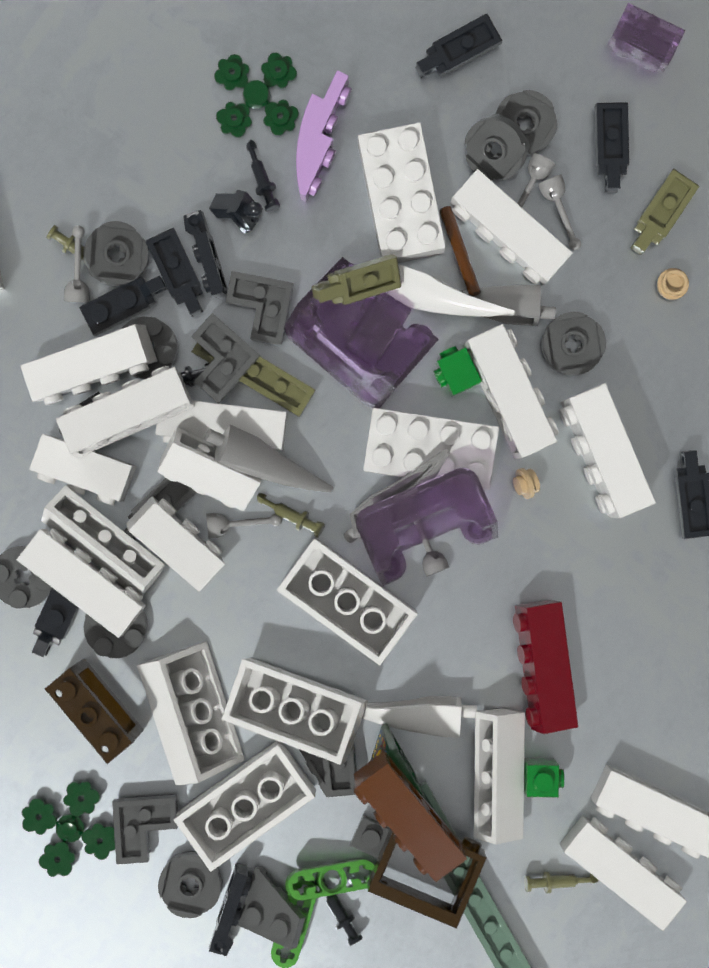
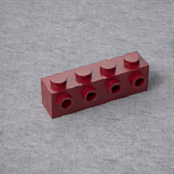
M544 600L515 605L516 614L513 616V624L519 635L520 645L517 648V655L520 663L523 665L524 677H522L521 685L524 694L527 696L526 720L528 725L531 727V730L541 734L578 728L562 602Z

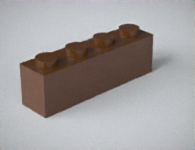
M385 750L353 774L355 781L353 790L358 799L364 805L369 803L375 810L373 814L383 828L389 826L395 834L393 838L402 851L409 850L415 857L413 858L414 864L423 875L428 873L437 882L467 860L463 844Z

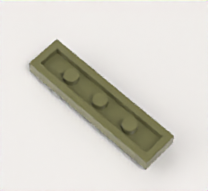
M196 343L191 352L211 363L214 357L199 343ZM262 357L240 379V382L298 417L302 415L316 391Z

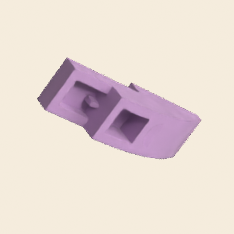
M338 70L324 99L314 94L311 95L300 126L297 142L296 169L300 198L307 202L310 195L315 196L322 183L319 175L323 167L329 168L336 153V150L332 149L333 139L325 134L332 133L338 120V116L335 115L339 104L343 106L346 104L352 88L348 87L349 76Z

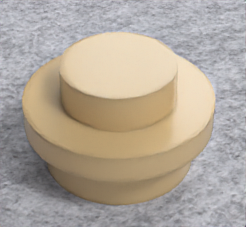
M677 268L663 271L657 279L658 292L668 300L681 298L689 288L687 275Z
M531 468L516 470L515 477L513 478L515 491L526 499L533 498L534 494L540 491V483L536 473Z

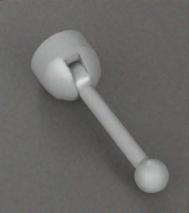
M533 153L529 160L528 172L531 179L517 203L521 208L535 182L547 178L556 165L550 159L537 153Z
M560 174L539 183L538 186L544 198L555 201L570 239L569 247L572 250H578L581 247V241L575 237L561 201V197L565 193V182Z
M76 225L72 229V234L75 237L74 280L68 282L64 288V301L87 303L89 302V288L86 283L80 280L81 237L84 236L85 230L82 226Z
M416 504L409 514L412 515L427 552L423 558L422 566L426 577L450 567L442 553L432 550L418 516V505Z
M220 513L206 514L208 539L224 536L229 527L260 524L279 526L282 523V517L277 514H273L268 518L229 521L226 516Z

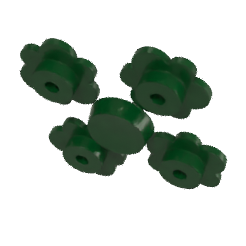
M271 53L268 56V62L263 63L261 66V71L265 74L263 78L264 83L259 80H253L248 83L247 74L250 72V68L247 64L243 63L239 55L233 54L227 60H219V69L214 74L215 81L218 84L224 85L227 91H232L235 87L239 89L244 88L242 96L245 104L240 103L237 105L233 102H228L225 105V109L217 112L216 120L221 124L223 134L231 133L235 138L244 136L245 128H249L252 125V120L249 117V107L260 109L265 106L267 116L264 117L263 122L265 126L271 128V132L275 136H281L285 131L290 132L295 129L294 121L299 117L298 109L294 106H289L288 101L284 99L280 100L278 104L276 102H269L270 90L268 88L277 85L279 88L284 89L287 87L288 82L296 79L297 71L292 66L291 57L285 56L282 58L279 53Z
M84 781L81 784L71 782L67 786L66 791L68 795L64 797L63 802L66 806H70L69 811L71 814L62 816L58 822L56 816L52 814L54 806L50 803L45 804L40 798L33 799L29 807L23 808L21 812L25 818L22 826L27 832L35 830L36 834L43 835L47 829H52L56 825V833L62 841L57 842L55 846L53 844L46 845L44 854L39 858L40 867L47 869V873L51 877H55L57 874L67 876L72 871L71 863L75 860V854L69 852L70 848L66 842H75L82 836V841L86 844L85 852L87 854L94 853V856L99 860L106 859L110 851L115 850L114 827H104L103 824L96 823L92 829L84 831V824L79 816L84 812L91 814L95 810L94 804L100 800L99 791L91 789L92 785L89 781Z

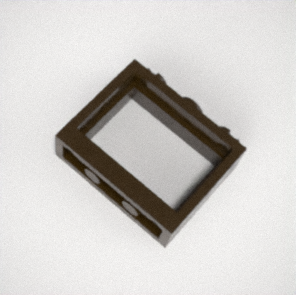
M85 658L67 669L45 688L46 692L107 764L128 748L144 731ZM56 691H60L62 696H57ZM106 746L108 752L103 751L102 747Z
M390 829L367 882L368 892L457 929L487 858L484 849L481 848L482 844L468 837H464L463 840L459 839L463 844L466 856L470 859L450 904L383 876L396 846L393 838L395 834Z

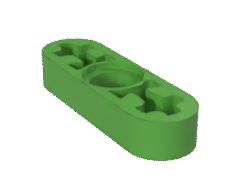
M354 859L298 869L288 875L285 887L288 894L297 900H308L367 889V882L375 865L365 859ZM360 865L364 869L369 870V875L364 876V882H361V879L356 877L348 878L350 885L346 886L347 876L343 870L344 867H347V873L358 872ZM335 870L340 877L339 883L334 888H327L323 883V877L327 871ZM317 872L316 883L320 889L319 891L315 892L316 886L314 885L305 886L303 888L304 893L301 894L299 890L293 888V884L298 882L299 876L305 881L315 880L313 873Z
M301 876L298 877V882L293 884L294 889H301L302 884L316 886L314 880L305 881ZM287 894L290 903L296 905L303 913L305 921L297 948L290 950L294 954H288L287 958L281 957V951L277 949H283L284 946L273 942L271 958L277 966L289 968L298 961L316 898L304 900L301 907L297 905V899Z

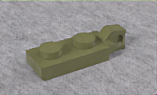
M673 169L637 221L638 224L634 230L640 234L631 246V249L641 255L646 251L651 242L658 245L661 240L666 238L698 190L699 185Z
M390 254L334 271V273L327 275L328 281H322L311 286L313 298L319 300L320 303L332 300L334 304L342 303L344 305L401 288L397 256Z

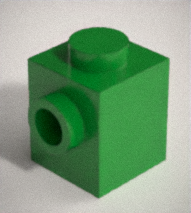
M454 346L439 354L441 359L435 363L438 369L434 370L433 373L440 387L446 386L451 397L482 382L466 347L458 351L457 347Z
M524 758L525 795L527 797L559 798V788H564V770L559 769L554 758Z

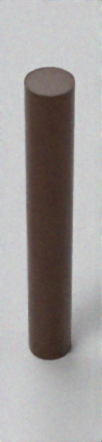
M451 206L443 207L439 212L467 292L471 297L481 293L454 213Z

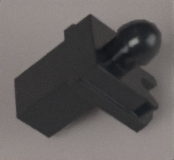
M237 190L235 194L216 193L209 210L217 218L232 219L243 233H248L253 230L256 222H258V216L262 213L263 208L246 191Z

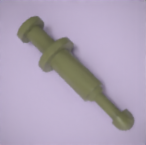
M54 225L46 238L49 240L53 238L64 246L62 249L63 253L66 254L69 251L75 254V237L72 235L68 238L59 232L58 227ZM81 245V260L84 261V246Z
M258 493L257 501L260 504L273 508L275 514L296 524V530L300 531L302 527H305L314 532L315 537L319 538L325 527L324 523L319 521L315 523L307 519L309 515L307 511L301 514L282 503L275 504L266 499L267 495Z
M544 872L543 878L531 879L530 876H525L524 887L526 892H531L532 888H544L545 893L548 894L555 888L576 887L578 883L595 884L599 880L591 873L589 877L577 878L574 874L551 876L549 872Z

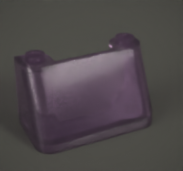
M342 257L318 283L328 281L327 275L334 273V271L354 266V264ZM312 289L296 305L285 324V333L295 345L365 405L378 409L383 406L439 340L427 326L422 324H412L405 329L370 298L346 305L342 303L334 304L332 300L320 303L319 300L313 298Z
M467 468L455 469L372 504L361 510L356 520L357 529L382 586L394 582L404 575L407 565L402 551L423 543L424 539L430 540L460 527L464 538L471 544H484L498 538L497 518L478 476Z

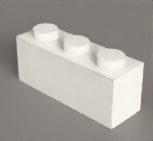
M177 427L161 455L157 472L170 481H178L191 487L199 494L211 496L220 500L228 507H235L244 511L259 487L261 479L216 462L214 444Z
M42 434L29 470L37 472L36 478L55 484L57 479L68 483L67 487L73 492L84 495L85 491L88 490L97 494L96 500L114 505L115 500L118 502L125 500L137 466L96 451L77 458L69 453L64 440Z
M151 496L126 523L128 531L200 592L225 565L220 556L223 551L210 539L205 543L197 536L200 532L199 529L188 519L181 522L174 515L177 510L164 498L158 501Z

